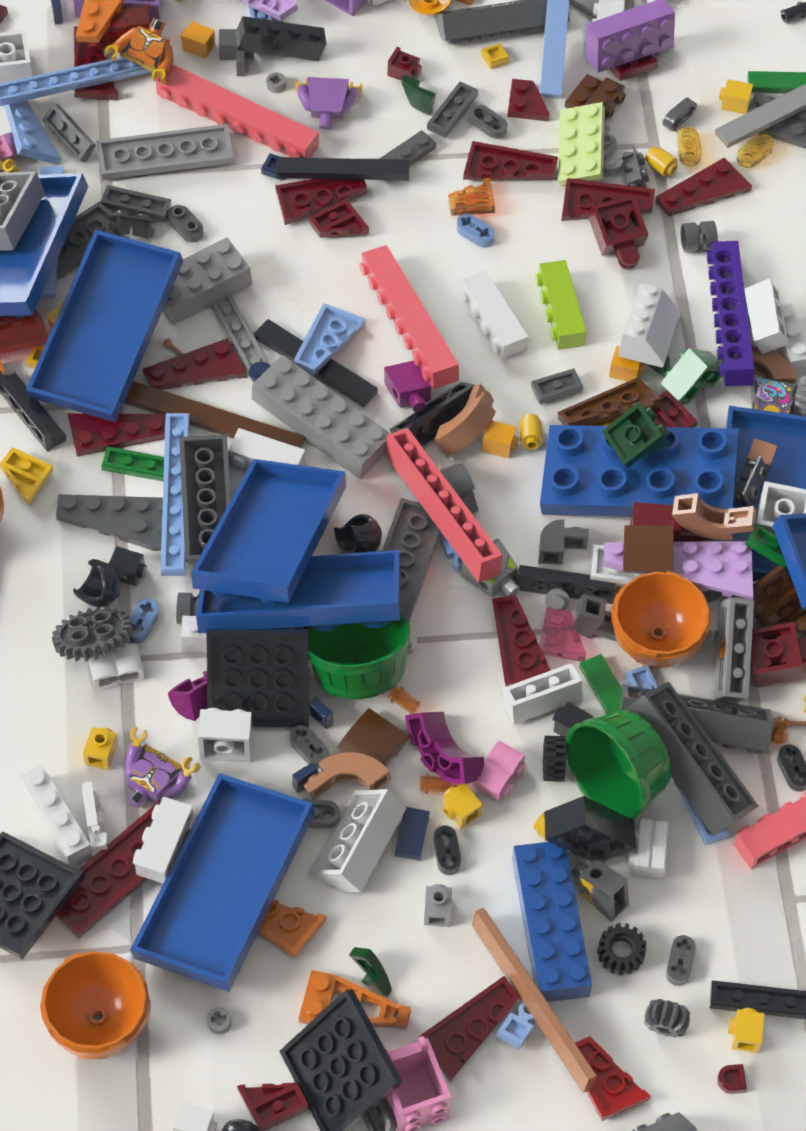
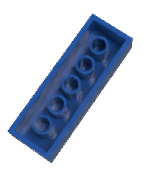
M550 842L516 845L513 847L512 863L533 981L547 1002L590 997L592 981L567 850L558 848Z

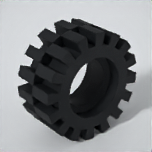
M545 735L543 743V781L564 782L566 737Z
M617 923L615 928L612 925L609 926L607 932L604 930L599 941L598 959L600 962H604L603 967L605 969L610 967V972L613 974L615 970L619 971V975H623L624 971H627V974H631L633 969L637 971L640 964L642 965L647 949L646 940H643L644 935L642 932L638 934V928L635 926L632 930L629 929L630 924L625 923V927H621V923ZM617 941L627 942L632 948V953L627 957H619L613 953L612 945Z

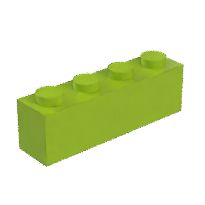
M566 260L539 263V271L535 273V281L537 287H541L540 299L542 305H546L545 317L547 323H551L550 335L552 341H556L558 350L585 346L587 332Z

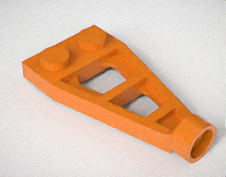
M311 970L298 1018L299 1023L309 1024L331 1004L335 993H343L347 989H353L360 1003L368 1001L380 1006L381 1009L378 1017H368L373 1027H408L411 1014L410 1006L396 1004L338 975ZM394 1013H398L397 1018L393 1017Z

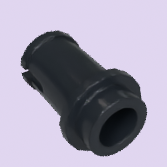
M799 1L795 6L782 9L780 13L783 22L787 23L799 17L805 18L806 2L802 3Z

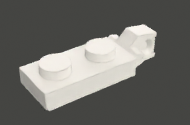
M92 781L82 784L91 850L92 852L107 850V833L100 830V828L104 827L102 812L97 813L96 810L97 806H101L99 791H93Z

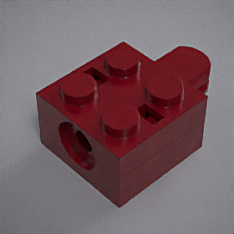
M635 195L592 205L588 218L601 255L606 256L615 253L621 268L626 270L635 268L640 260L637 247L644 246L649 235Z
M633 503L629 525L674 526V542L703 541V537L689 532L677 523L672 516L674 505Z
M794 622L752 629L751 667L756 687L805 679L803 663H806V637L798 639Z

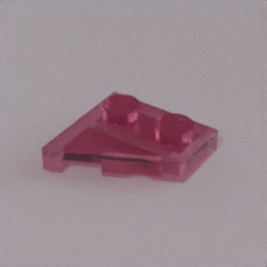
M546 607L539 645L544 655L581 662L585 661L586 652L579 633L574 627L571 611L555 610Z

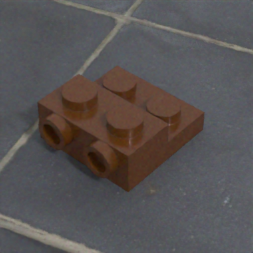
M586 74L565 101V108L602 102L605 107L604 120L606 121L607 118L610 119L613 116L617 105H621L626 97V93H624L625 86L607 77L604 81H601Z

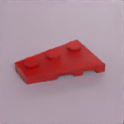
M590 1036L575 1042L596 1074L592 1089L587 1091V1094L601 1121L650 1100L651 1095L642 1090L627 1072H624L613 1062V1058Z

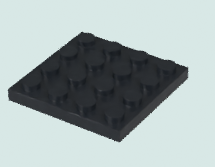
M207 629L208 709L218 708L223 711L241 709L251 712L252 727H296L299 725L309 727V656L307 653L309 650V629Z
M3 831L0 833V948L23 960L85 879V876L78 869Z
M353 989L345 990L279 1050L295 1083L298 1084L308 1102L309 1110L320 1131H349L403 1083Z

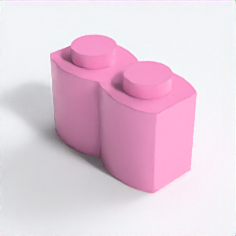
M499 740L484 761L482 773L476 781L472 782V787L496 801H499L502 796L507 797L513 788V783L511 782L516 776L520 777L526 768L524 763L525 755Z

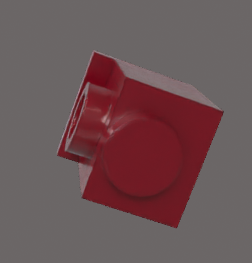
M396 47L388 60L387 76L400 81L403 75L411 78L418 77L422 70L420 58L401 51L400 47Z

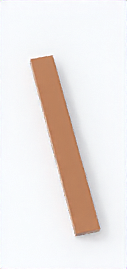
M484 908L476 910L472 927L520 996V999L581 1091L585 1093L591 1090L596 1078L595 1072Z

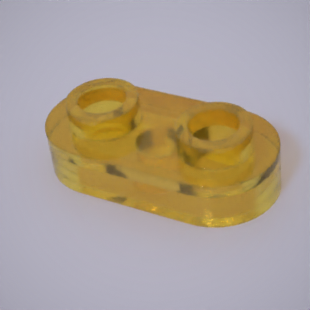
M683 127L678 131L676 140L679 160L685 166H696L699 164L702 155L699 133L692 127Z
M758 134L739 148L736 158L737 163L744 168L755 167L772 153L774 147L772 137L766 134Z

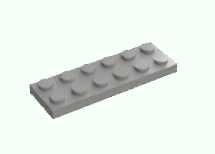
M228 124L96 140L102 180L234 163Z

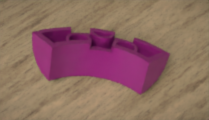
M207 671L202 672L203 677L192 682L188 678L168 692V698L172 707L178 714L188 720L196 721L200 717V709H208Z
M422 712L405 715L411 743L413 746H417L422 755L420 760L430 772H436L439 776L443 777L442 780L455 784H467L478 779L484 767V757L470 755L455 743L448 730L444 712Z

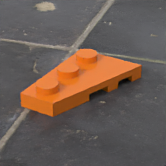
M84 0L75 35L77 42L98 43L110 26V20L114 14L119 13L121 10V4L124 0Z
M273 900L258 933L295 958L326 922L327 916L319 913L317 915L304 912L303 908L296 906L291 908L279 904L277 900Z

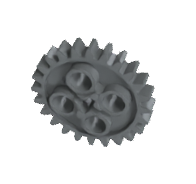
M109 606L104 610L97 607L94 611L88 608L85 613L78 611L77 616L69 615V620H61L62 625H56V630L52 631V642L56 653H59L60 657L66 656L67 660L74 657L75 662L84 658L85 662H87L90 657L97 660L99 655L108 657V652L116 653L117 647L123 648L124 642H129V637L133 636V627L129 615H125L124 610L120 612L118 608L110 610ZM90 624H93V631L96 640L94 644H92V637L89 628Z

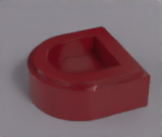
M743 1064L726 1065L719 1071L717 1083L722 1091L728 1094L746 1093L747 1086Z

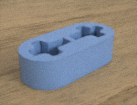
M462 214L457 218L456 230L461 236L480 247L486 248L493 244L495 232L491 226L471 214Z
M143 599L136 605L130 619L133 630H137L141 624V632L138 631L129 637L132 643L144 642L158 619V605L154 600ZM148 608H151L152 612H148L144 618L143 610L146 611Z

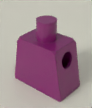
M414 361L384 367V384L397 405L401 408L412 406L414 412L423 411L426 408L425 403L431 400V385L429 381L424 380L420 366H416Z

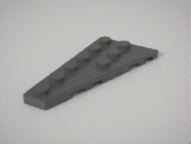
M58 494L57 520L81 528L89 527L98 530V533L106 536L108 534L117 536L119 540L152 551H161L163 497Z

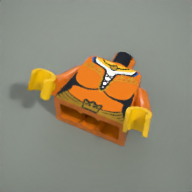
M155 18L149 29L143 26L132 28L120 36L113 45L107 46L104 54L106 56L110 52L114 53L111 61H116L118 53H120L119 56L151 71L153 82H155L157 77H161V84L166 83L165 75L168 74L174 62L170 40L161 35L166 23Z

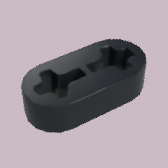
M791 744L782 746L777 755V763L788 786L798 792L806 790V762L800 750ZM786 753L789 756H794L792 763L789 758H784ZM796 772H797L799 778H803V777H804V780H803L802 783L800 782L799 779L794 780L795 775H796Z
M443 825L434 832L433 844L436 861L441 873L453 875L459 871L461 864L459 844L455 830L450 826ZM443 834H446L447 838H449L448 846L446 847L444 846L443 839H441ZM446 854H450L453 866H448L445 862Z

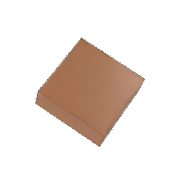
M754 438L747 461L750 459L758 460L759 456H762L766 467L769 469L777 445Z

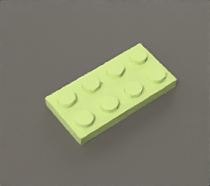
M602 102L560 110L558 182L560 186L566 185L567 178L587 181L603 179L605 107Z

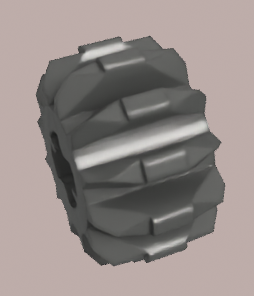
M662 999L651 1000L645 1012L644 1024L650 1031H655L657 1034L674 1038L677 1036L681 1037L684 1036L689 1027L691 1012L677 1002Z

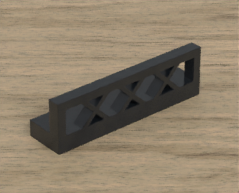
M0 371V394L43 448L49 451L66 441V434L41 403L29 397L26 391L27 386L16 372L5 377Z
M460 382L428 403L423 411L411 414L390 428V432L394 433L408 428L421 446L425 445L436 437L440 425L449 422L463 410L473 387L476 385Z
M519 565L517 585L520 587L519 591L547 595L550 590L561 588L573 599H580L583 594L607 600L608 604L613 603L616 583L591 580L588 574Z

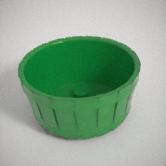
M401 612L400 620L390 621L386 626L379 628L366 627L362 623L341 624L338 628L331 631H318L312 626H305L304 628L309 629V650L307 653L315 678L319 685L333 696L352 700L376 697L379 694L388 692L392 687L394 688L400 682L405 672L407 649L410 643V625Z
M627 710L613 711L601 717L587 719L572 726L567 733L566 759L571 774L582 794L633 820L647 809V806L666 789L671 778L670 758L664 743L661 741L662 739L644 718L642 719L641 716Z

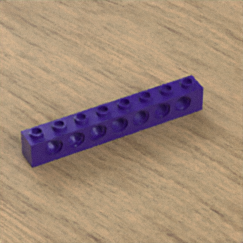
M714 241L711 242V251H707L706 258L707 265L711 264L708 267V278L713 280V282H710V295L715 296V298H712V312L717 313L714 314V328H718L715 331L716 344H720L717 347V358L722 360V363H719V376L724 377L725 387L753 386L754 363L739 242Z

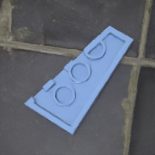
M28 101L4 105L18 155L58 165L61 157Z
M323 303L293 363L314 376L365 325L366 318Z

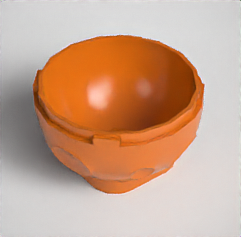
M667 571V573L652 572L637 576L621 588L618 594H616L612 605L611 620L618 645L637 663L643 666L649 665L651 669L673 667L693 658L701 650L712 621L711 611L703 593L691 581L681 577V574ZM659 633L662 636H655L654 634Z
M91 951L80 954L78 952L64 959V962L49 977L43 987L40 1010L42 1020L50 1036L63 1049L81 1059H107L123 1051L136 1040L148 1022L151 1001L147 983L140 969L138 970L131 962L113 953ZM96 1015L103 1016L99 1021L93 1019Z

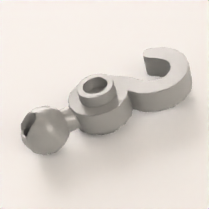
M604 120L603 173L613 175L621 171L623 159L619 158L613 164L605 162L616 150V139L612 135L607 134L609 132V124Z

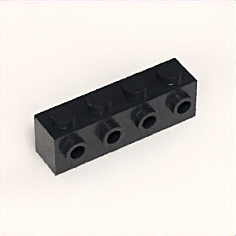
M242 16L235 32L237 50L319 61L327 45L325 30L322 27Z

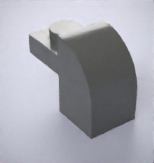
M219 29L220 60H236L237 76H245V67H250V60H254V52L237 50L235 40L236 29Z
M455 464L440 469V472L471 513L479 511L473 492L475 487L465 466Z
M565 519L555 520L547 524L540 535L538 564L562 565L564 548L587 549L589 529L580 527L565 528Z
M587 594L581 596L577 604L574 627L578 633L590 639L593 635L617 641L611 620L612 613L605 611L607 600Z

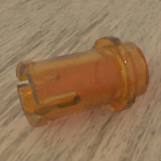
M396 685L388 695L392 704L397 703L409 714H414L417 711L416 707L419 708L421 705L420 701H417L404 691L403 686L399 687Z
M782 716L774 720L771 741L775 744H782L788 739L790 722L787 718H784V721L781 722Z
M426 773L425 776H420L419 789L424 791L425 794H428V791L446 792L452 786V783L442 780L443 777L429 776Z

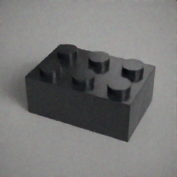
M586 796L544 811L545 840L555 844L558 848L566 849L576 856H581L591 863L596 860L604 863L610 858L623 856L626 852L636 849L635 820Z

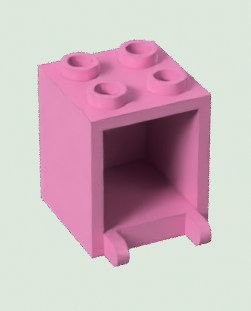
M423 1036L418 1038L417 1042L391 1051L386 1049L403 1081L397 1089L386 1097L396 1120L397 1131H417L421 1128V1125L430 1122L431 1124L443 1122L450 1113L451 1095L429 1039H425Z

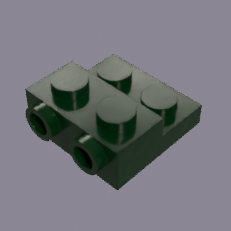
M640 402L602 430V433L621 462L627 468L646 454L652 457L670 443L666 438L669 435L667 429L662 423L657 424L655 421L658 418L657 414L650 406L645 408Z

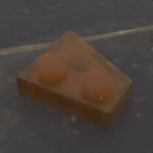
M490 178L483 179V184L474 187L471 184L464 187L463 190L448 194L450 215L495 213Z

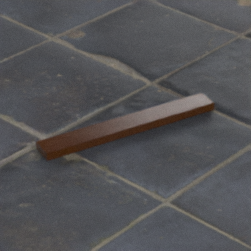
M133 381L124 402L149 412L165 414V417L166 413H189L190 425L220 435L227 434V437L233 439L240 428L299 448L302 447L305 441L302 435Z

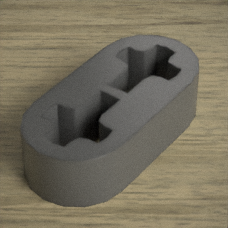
M689 97L684 98L666 114L662 125L670 131L676 130L693 115L697 108V103Z
M299 725L291 730L290 744L292 748L307 764L314 763L317 768H320L318 762L329 757L328 749L324 743L307 726ZM297 735L301 737L306 736L307 744L301 739L297 741ZM312 750H313L316 754L322 753V758H321V759H319L318 757L313 758V752H312Z
M687 935L677 936L670 950L666 978L675 986L684 985L688 981L692 969L696 944ZM681 944H685L687 949L684 957L679 956ZM677 964L682 965L681 973L683 974L680 977H676L674 972Z

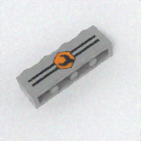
M728 598L720 602L714 700L738 703L749 699L754 600Z

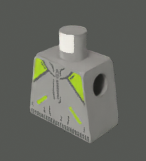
M498 538L493 543L503 555L499 576L478 583L464 562L462 563L461 575L490 597H493L501 590L507 596L516 595L520 590V587L514 582L517 579L518 566Z

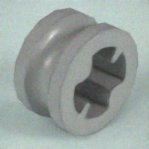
M273 72L267 76L266 83L270 92L281 93L286 89L285 76L282 73Z
M214 1008L208 1013L207 1024L213 1033L224 1034L230 1029L232 1021L226 1009ZM221 1016L222 1019H226V1022L222 1021L223 1025L217 1026L215 1022L212 1023V1020L216 1021L215 1017Z

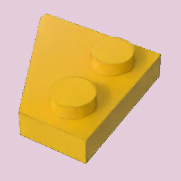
M11 447L0 463L1 471L29 505L54 471L53 465L14 447Z

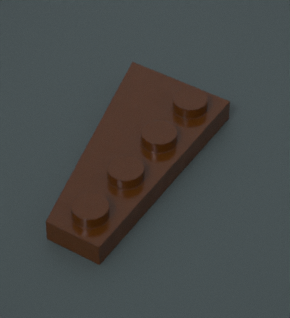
M637 377L557 412L558 420L563 425L589 426L619 418L638 402L645 408L648 406L652 409L661 407L662 399Z

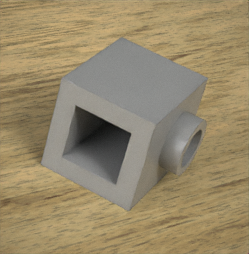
M442 884L426 886L424 925L450 927L451 887H446Z

